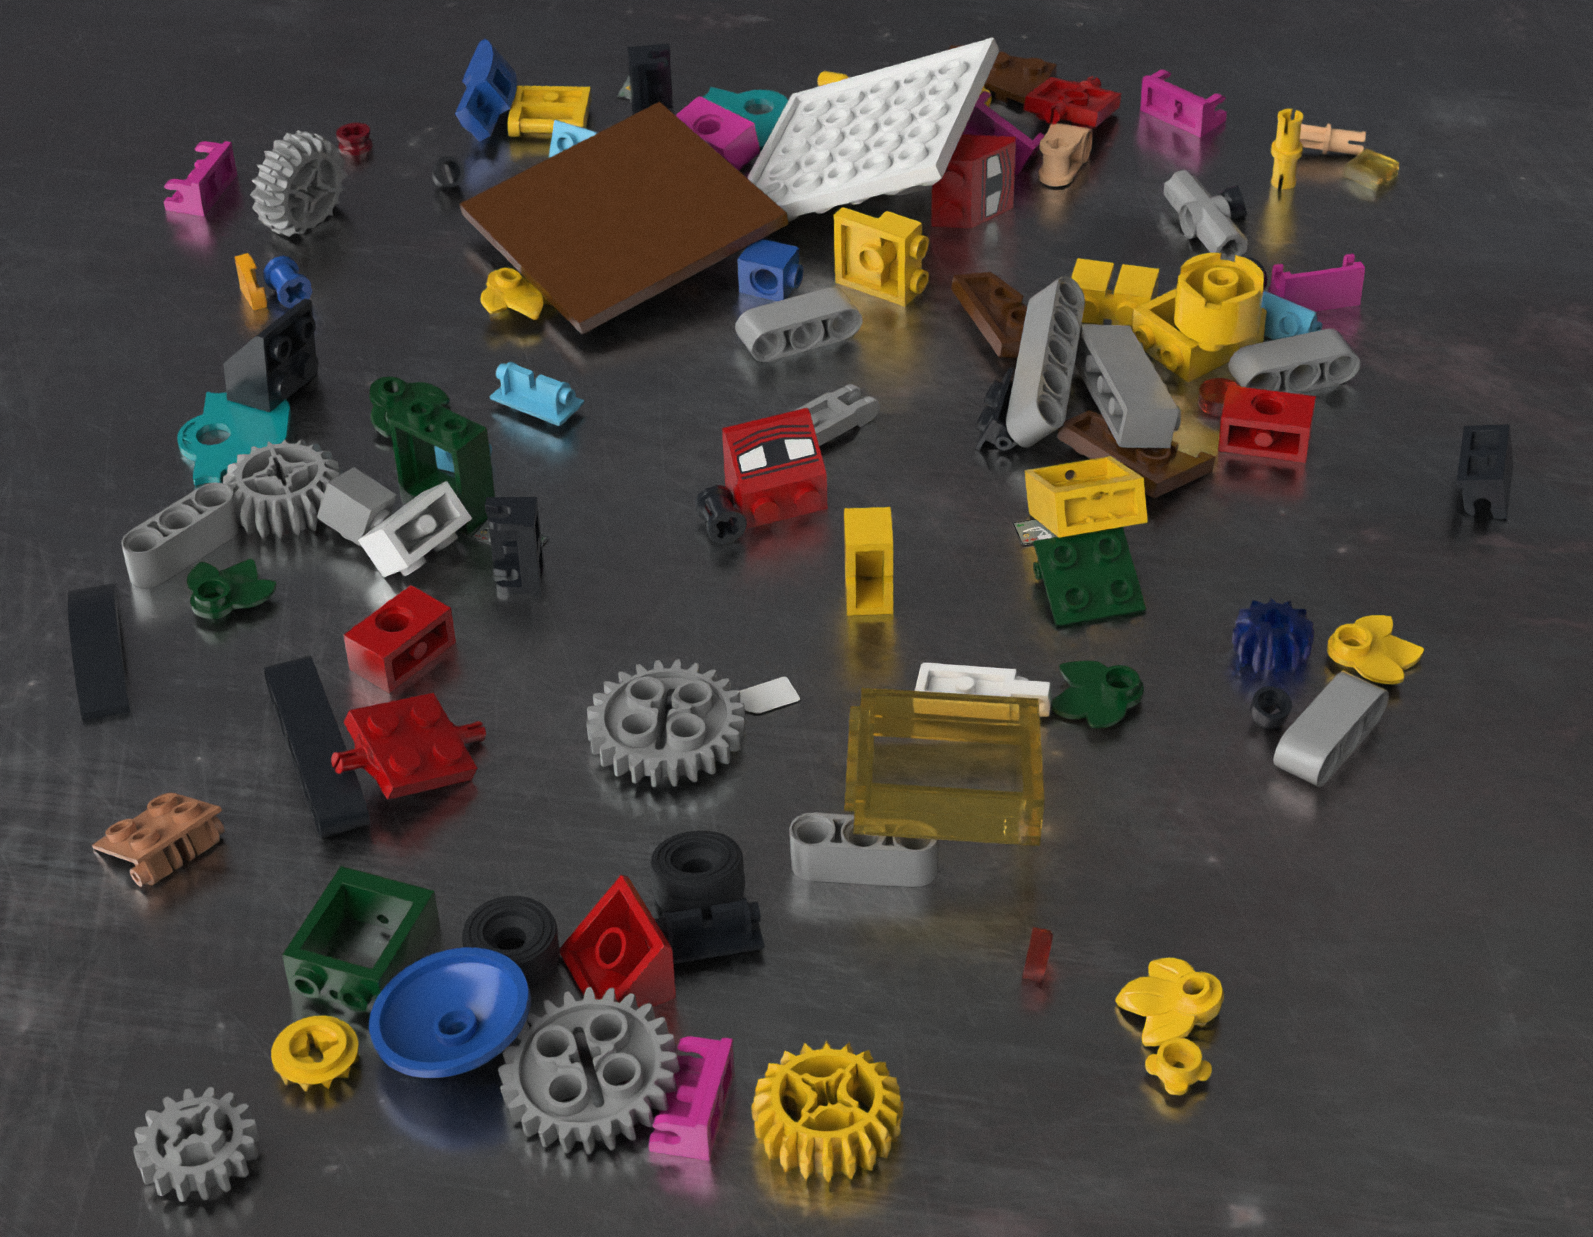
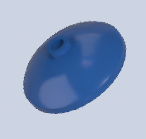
M472 947L441 951L409 965L383 988L371 1010L369 1018L370 1037L380 1058L388 1066L403 1074L421 1078H442L463 1074L494 1059L518 1036L529 1015L531 1006L530 989L520 967L501 953Z

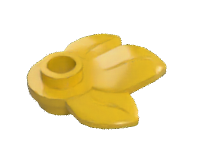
M501 268L491 272L487 277V288L481 293L480 298L481 304L490 314L502 312L509 307L533 320L539 318L543 304L552 305L527 279L512 268Z
M1386 615L1364 616L1357 619L1354 624L1341 625L1329 637L1327 644L1328 655L1335 662L1346 667H1354L1362 677L1381 684L1402 683L1404 681L1403 670L1413 667L1422 658L1424 648L1391 635L1393 620L1391 616Z
M1161 958L1150 961L1148 966L1149 977H1139L1130 981L1121 989L1115 1000L1118 1007L1147 1017L1142 1033L1143 1045L1159 1046L1172 1038L1187 1037L1195 1024L1205 1023L1215 1018L1221 1010L1224 990L1221 982L1214 975L1207 972H1195L1192 966L1182 959Z

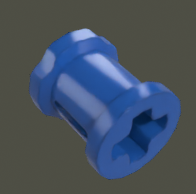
M287 256L276 257L265 266L263 279L268 287L276 290L278 300L283 306L293 308L304 298L310 299L313 292L311 282L306 276L299 274L297 263L292 258Z

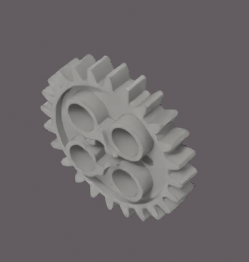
M656 660L654 669L649 671L641 664H637L636 675L631 676L626 672L620 671L618 672L619 684L605 681L603 683L604 693H594V706L587 708L588 741H591L592 753L600 754L603 767L614 764V773L617 777L631 771L632 783L639 782L644 776H650L652 786L656 787L662 777H668L670 783L673 786H677L679 776L686 775L691 781L696 782L698 770L702 769L713 775L715 774V761L728 764L730 762V751H739L740 738L745 737L744 703H740L739 690H731L728 678L717 681L715 669L709 670L703 675L700 674L699 663H694L688 670L681 669L680 660H675L671 668L664 669L661 661ZM672 695V709L668 712L667 724L665 725L666 703L668 697ZM665 726H666V732H667L666 743H665V747L660 750V748H661V738H660V734H663V733H664Z
M588 987L584 993L583 1000L577 1002L573 995L567 991L564 993V1005L559 1008L549 1000L544 1001L546 1015L540 1018L535 1014L529 1013L527 1017L529 1030H521L514 1039L515 1046H508L502 1051L506 1064L498 1069L503 1083L500 1089L505 1104L508 1105L512 1120L514 1122L521 1121L527 1137L538 1132L542 1145L546 1148L559 1137L564 1153H569L576 1141H582L586 1153L592 1154L596 1140L603 1139L606 1146L613 1150L616 1143L615 1135L621 1132L628 1139L634 1141L636 1134L633 1125L640 1122L645 1126L653 1127L654 1120L651 1108L667 1110L669 1106L665 1093L677 1090L674 1073L679 1072L680 1067L676 1055L677 1049L673 1034L668 1032L665 1018L655 1019L653 1007L650 1003L638 1009L635 995L632 993L618 1003L614 988H609L601 1000L595 999L592 987ZM578 1032L584 1033L604 1099V1105L601 1107H596L593 1104L574 1038ZM616 1037L610 1041H603L607 1038ZM563 1053V1054H561V1055H559V1056H557V1057H552V1058H550L551 1056H553V1055H555V1054ZM622 1081H630L625 1085L615 1086ZM576 1097L574 1100L570 1102L562 1103V1101L567 1098Z

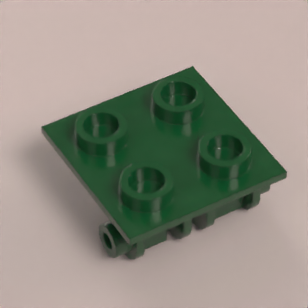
M1123 527L1033 542L1038 559L1037 562L1033 563L1034 575L1036 580L1043 579L1056 627L1146 611Z

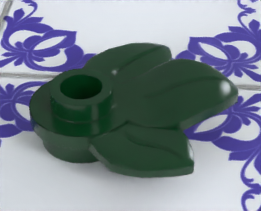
M382 377L375 380L370 386L369 398L373 404L370 420L378 432L389 438L391 437L389 418L417 397L421 396L442 407L449 405L450 399L443 390L429 383H406L400 378Z
M250 558L221 571H218L216 567L209 563L199 562L187 576V586L193 593L190 598L192 611L203 618L219 619L234 609L257 606L274 594L277 588L276 581L258 580L255 561Z
M1089 660L1062 663L1059 665V670L1070 687L1052 699L1050 709L1067 719L1078 720L1086 717L1091 728L1113 726L1124 718L1127 708L1137 705L1142 700L1144 685L1138 673L1128 666L1114 665L1107 667L1098 661Z

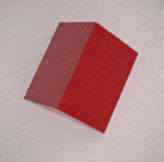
M621 874L560 947V955L583 995L588 987H592L595 999L602 1000L607 990L614 988L618 1003L632 993L635 995L638 1009L648 1003L654 1007L676 998L672 947L630 878Z

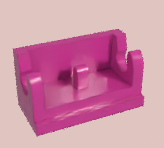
M1164 69L1157 71L1151 76L1146 75L1142 78L1140 111L1200 138L1226 121V111L1222 109L1214 111L1216 106L1226 99L1225 96L1216 93L1204 99L1164 81L1171 76V73Z
M984 90L979 95L962 134L1016 137L1015 174L1018 175L1040 149V141L1045 135L1040 132L1033 140L984 104L991 97V94Z
M203 141L195 147L196 151L200 153L207 152L209 155L206 159L197 160L194 163L195 168L190 172L186 180L171 179L164 185L168 190H177L172 197L165 199L164 206L166 211L205 217L237 176L232 142L224 141L221 144Z
M1354 254L1345 255L1342 267L1298 274L1283 272V264H1276L1272 268L1271 284L1268 292L1315 312L1358 306L1361 304L1365 267L1361 261L1355 262Z
M693 1036L683 1037L680 1039L677 1049L686 1053H697L703 1058L677 1055L680 1071L674 1073L677 1090L665 1094L669 1107L667 1110H660L659 1115L655 1117L653 1124L655 1129L649 1139V1151L709 1161L735 1075L733 1039L722 1037L721 1041Z

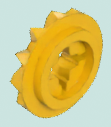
M311 1016L300 1019L287 1026L273 1043L271 1059L274 1072H278L281 1075L286 1086L298 1083L305 1092L313 1084L320 1083L329 1089L333 1079L337 1077L348 1078L350 1066L359 1062L357 1035L349 1024L335 1017ZM314 1043L315 1048L319 1049L320 1053L323 1054L324 1059L321 1062H314L309 1056L310 1044Z

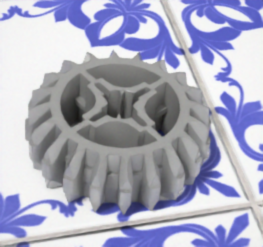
M298 130L295 134L286 133L282 141L275 140L273 150L264 151L266 159L263 164L257 165L260 169L259 174L252 179L256 185V188L250 194L256 201L253 205V210L258 213V220L282 236H291L293 233L304 234L307 228L313 229L317 224L324 222L327 216H333L332 209L335 204H341L338 197L340 192L346 189L341 184L342 180L347 176V173L342 169L345 160L339 155L340 149L327 141L325 137L316 133L312 134L307 131Z
M285 439L281 444L274 445L268 441L267 446L263 448L253 446L249 455H237V463L227 466L228 473L223 476V483L229 485L233 490L237 521L240 526H244L247 534L259 531L262 538H266L270 534H277L282 539L288 533H294L299 537L300 531L304 529L316 531L317 523H324L317 518L327 483L340 476L342 470L338 466V461L332 457L331 451H322L319 444L307 446L304 439L293 444Z

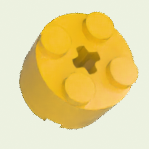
M1205 253L1188 259L1181 266V273L1177 279L1174 324L1184 335L1198 341L1199 347L1206 351H1219L1224 345L1235 344L1256 337L1259 333L1264 291V274L1262 270L1251 260L1235 255V261L1221 260V253Z

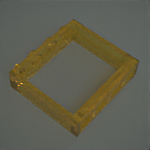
M861 688L860 706H850L844 811L854 812L853 834L1040 846L1045 799L1039 699ZM874 736L1015 745L1017 792L872 783Z

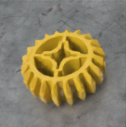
M828 1040L825 1041L823 1047L819 1050H812L804 1042L800 1055L796 1056L784 1051L781 1064L768 1063L765 1078L758 1079L754 1103H752V1119L755 1120V1135L758 1138V1142L764 1144L769 1160L780 1158V1164L785 1172L799 1166L805 1181L814 1172L823 1173L828 1183L835 1172H843L852 1180L856 1172V1166L872 1172L873 1166L876 1163V1157L888 1158L891 1143L897 1142L898 1136L901 1133L903 1101H901L900 1087L896 1077L890 1076L886 1062L874 1063L870 1050L855 1055L849 1042L841 1050L833 1049ZM857 1099L861 1100L869 1108L870 1111L868 1113L859 1108ZM788 1108L797 1113V1119H799L797 1123L786 1114Z

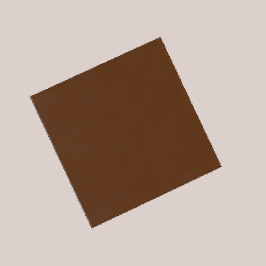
M661 102L622 120L459 204L462 215L581 334L588 332L789 224L787 213Z

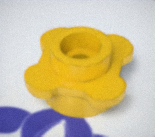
M1184 1038L1166 1040L1160 1045L1158 1053L1149 1055L1145 1061L1146 1071L1149 1074L1157 1075L1165 1083L1166 1091L1173 1095L1185 1094L1191 1084L1198 1080L1206 1081L1212 1074V1066L1208 1061L1202 1060L1200 1048L1194 1042Z

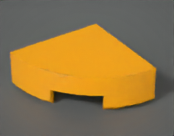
M248 253L235 256L240 289L253 311L266 308L268 302L264 287L260 288L257 283L255 272L257 267L252 256Z

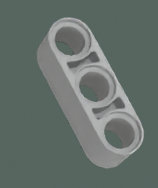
M834 286L747 310L738 318L735 330L738 337L757 361L770 362L851 338L859 331L863 319L861 313L840 288Z
M1324 329L1242 347L1232 355L1228 367L1240 387L1297 394L1348 382L1359 371L1360 359L1339 331Z
M214 482L205 484L125 534L121 540V545L131 583L140 588H151L163 584L234 538L239 533L240 525L236 517L232 488L224 483Z
M1341 671L1284 733L1274 754V765L1317 787H1322L1378 724L1388 703V691L1346 671Z
M805 813L796 817L789 827L791 870L802 880L923 887L930 884L938 874V830L927 820L904 817Z

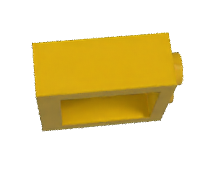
M1176 288L1134 308L1132 331L1138 341L1142 343L1145 353L1188 383L1228 363L1232 355L1240 348L1264 342L1267 310L1264 308L1261 310L1259 333L1256 337L1239 343L1224 345L1219 351L1201 349L1198 341L1190 339L1174 328L1176 326L1174 324Z
M1111 456L1024 470L1029 514L1059 538L1148 523L1144 478ZM1069 470L1074 471L1072 479H1066L1065 477L1066 472Z

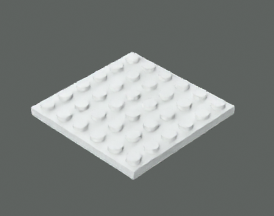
M994 37L792 94L747 178L787 213L788 222L803 214L811 212L820 214L829 211L834 206L846 203L855 205L864 202L869 197L881 194L895 195L908 187L920 184L922 186L935 184L942 179L1000 51Z

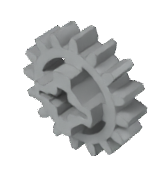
M208 1087L202 1097H194L191 1088L185 1089L183 1100L177 1103L168 1096L163 1098L165 1110L161 1113L148 1110L145 1113L148 1127L143 1126L135 1129L138 1144L133 1146V1152L144 1183L147 1185L155 1182L157 1193L160 1196H164L175 1188L178 1200L183 1202L188 1198L191 1191L198 1190L202 1200L209 1199L210 1188L218 1185L225 1192L231 1190L229 1177L232 1175L246 1177L249 1174L246 1161L258 1158L255 1142L260 1139L256 1121L252 1119L248 1104L245 1103L237 1106L235 1094L232 1092L227 1093L219 1100L216 1098L214 1087ZM229 1130L233 1133L230 1142H228L226 1134ZM163 1145L166 1151V1155L164 1157L160 1155Z

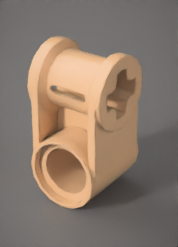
M1061 123L1050 125L1047 134L1040 141V150L1043 153V165L1038 173L1040 182L1049 186H1064L1073 181L1082 164L1086 163L1089 158L1093 140L1092 129Z

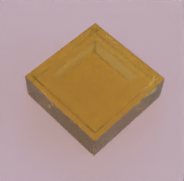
M1365 149L1345 165L1343 177L1377 191L1398 174L1399 162L1372 150Z

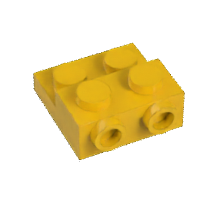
M842 207L834 214L835 283L905 307L914 297L925 290L929 279L928 271L922 269V259L929 247V238L922 235V222L889 211H885L877 219Z

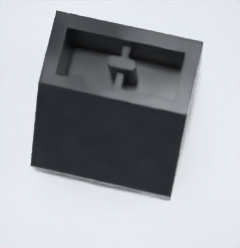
M304 298L223 363L227 400L271 412L318 374L319 361L316 356L314 335L316 323L313 319L312 300Z

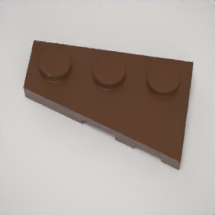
M951 45L948 50L954 49V48H957V47H961V46H964V45H959V46ZM999 51L984 87L995 92V99L1008 103L1013 99L1023 103L1024 110L1025 96L1050 77L1056 78L1057 64L1044 62L1040 58L1010 56L1005 52Z
M992 272L953 275L951 290L998 357L1017 358L1027 312V306L1022 303L1024 296Z
M1090 410L1065 420L1063 426L1058 428L1057 438L1071 446L1077 453L1085 455L1090 459L1111 456L1144 478L1145 495L1152 498H1157L1213 471L1216 456L1201 451L1196 458L1178 451L1179 443L1175 441L1171 442L1170 448L1119 447L1103 416Z

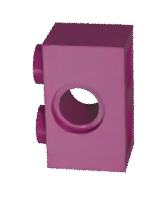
M698 96L675 115L738 171L760 153L755 124L701 96Z

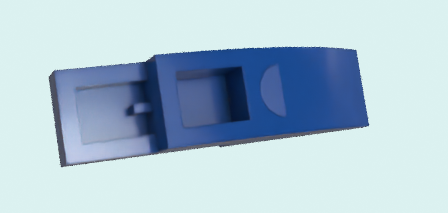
M487 39L479 42L462 79L466 85V90L455 112L463 128L471 132L479 142L492 134L499 115L511 108L517 89V76L514 69Z

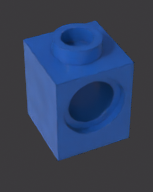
M760 239L747 246L738 258L739 293L780 301L787 299L794 288L798 289L801 285L804 268L803 265L799 264V247Z

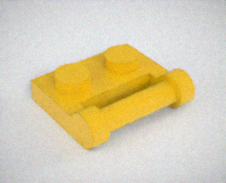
M517 86L508 116L509 137H521L522 133L552 134L554 120L586 128L592 102L591 87Z

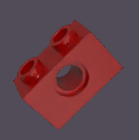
M1228 385L1221 415L1218 451L1306 463L1316 396Z
M412 585L387 601L382 607L343 635L349 670L387 693H391L456 643L451 607Z

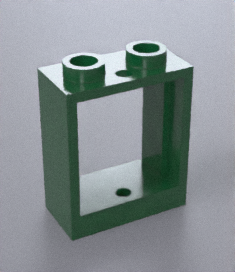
M421 396L417 397L389 418L401 502L407 504L420 493L447 481L472 517L469 522L458 529V531L469 535L488 519L485 509L486 497H495L487 428ZM434 446L452 454L455 478L437 469Z
M340 866L282 954L289 990L295 991L307 998H319L344 1005L356 1012L365 1011L371 1013L372 1007L383 988L399 972L420 960L439 929L440 922L435 891ZM345 917L395 931L372 969L321 955Z

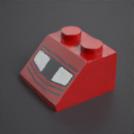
M961 135L942 179L932 184L931 227L971 229L1013 209L1016 137Z
M808 408L722 428L725 486L730 489L733 495L734 508L740 510L747 521L746 529L828 509L827 473Z

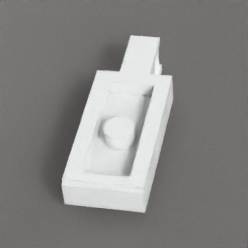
M925 662L921 664L913 696L914 710L998 717L1012 716L1013 718L1022 717V715L1025 717L1049 716L1052 702L1050 682L1028 681L1027 678L1017 676L1016 669Z

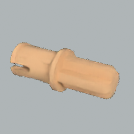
M1328 123L1326 127L1302 124L1300 142L1303 148L1322 150L1323 155H1326L1327 151L1362 157L1364 146L1348 144V141L1363 143L1365 142L1366 132L1331 128V124Z

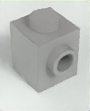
M353 467L327 483L317 518L339 532L345 539L360 546L361 544L358 539L392 515L391 511L397 494Z

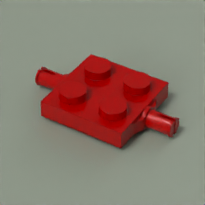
M1094 76L1082 82L1050 77L1025 96L1024 110L1036 113L1035 116L1037 118L1045 120L1049 124L1051 122L1056 124L1059 120L1063 119L1071 121L1072 126L1092 129L1120 107L1122 93L1102 89L1100 79L1098 77L1093 79Z
M434 692L349 710L343 723L354 740L355 749L333 753L331 762L332 767H336L335 772L338 774L358 768L365 769L377 781L386 799L389 800L472 780L478 768L467 751L465 744L484 741L486 729L485 726L481 727L483 724L481 721L461 726L454 725L449 720Z

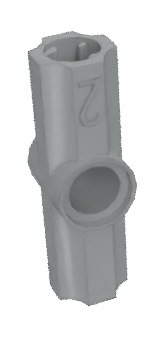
M1187 170L1175 172L1172 178L1164 183L1163 195L1179 213L1182 231L1188 239L1198 237L1210 253H1221V260L1235 261V255L1241 256L1247 252L1248 240L1232 222L1228 202L1222 195L1212 197L1195 176H1191Z

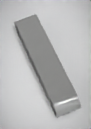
M1069 276L1059 277L1032 296L1028 302L1006 416L1008 433L1022 447L1029 448L1063 426L1065 422L1085 306V297L1082 289Z

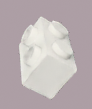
M446 481L420 493L358 539V541L383 578L398 571L403 576H407L426 563L423 556L430 550L434 549L435 552H438L458 538L455 531L469 522L472 517Z

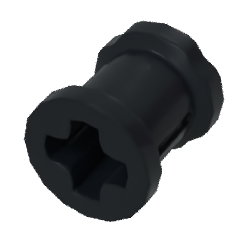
M722 485L703 489L695 499L698 516L707 521L706 531L710 539L719 544H727L737 540L743 535L747 521L743 513L734 508L733 495L730 489Z

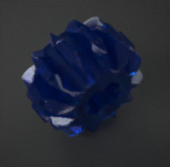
M1272 597L1266 604L1252 600L1250 608L1240 609L1239 615L1236 618L1235 628L1232 632L1233 651L1238 653L1241 664H1253L1255 673L1263 669L1270 670L1274 676H1276L1280 669L1294 673L1297 665L1306 664L1308 657L1311 655L1315 635L1313 622L1308 620L1306 609H1293L1291 600L1283 604L1276 603Z

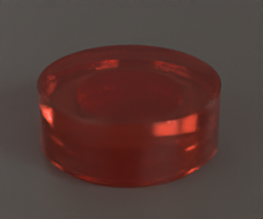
M1212 378L1204 381L1199 387V407L1210 415L1221 416L1228 385H1240L1227 378Z
M1033 926L1022 979L1039 983L1044 979L1053 939L1052 930Z

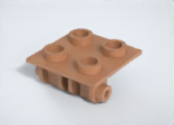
M165 793L151 800L147 804V810L133 819L121 820L110 826L105 832L106 836L92 844V847L95 850L134 863L135 867L130 869V875L138 886L141 887L146 883L154 885L173 872L171 866L175 869L183 866L181 856L185 860L191 861L195 858V854L199 855L220 842L219 836L225 832V828L215 815L220 813L222 809L220 806L180 794Z

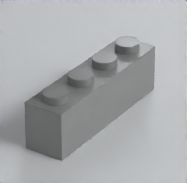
M1081 324L1075 366L1119 447L1170 448L1173 433L1178 431L1180 427L1181 411L1170 396L1167 385L1162 382L1156 372L1154 363L1149 360L1142 343L1138 341L1129 325Z

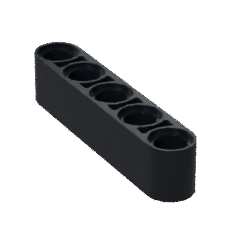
M311 655L264 667L263 671L270 699L320 838L370 825L366 801L355 770L338 774L335 772L336 767H332V754L347 751Z

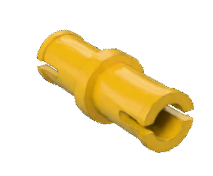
M1292 109L1281 110L1277 116V136L1271 146V154L1274 157L1271 184L1278 188L1280 179L1283 178L1282 190L1291 189L1296 186L1297 162L1303 153L1300 135L1304 115L1299 110L1295 111L1294 120H1291Z

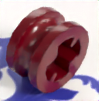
M350 123L337 129L336 137L340 141L338 145L340 152L346 155H361L368 152L373 146L372 140L369 138L371 134L369 126L363 123Z

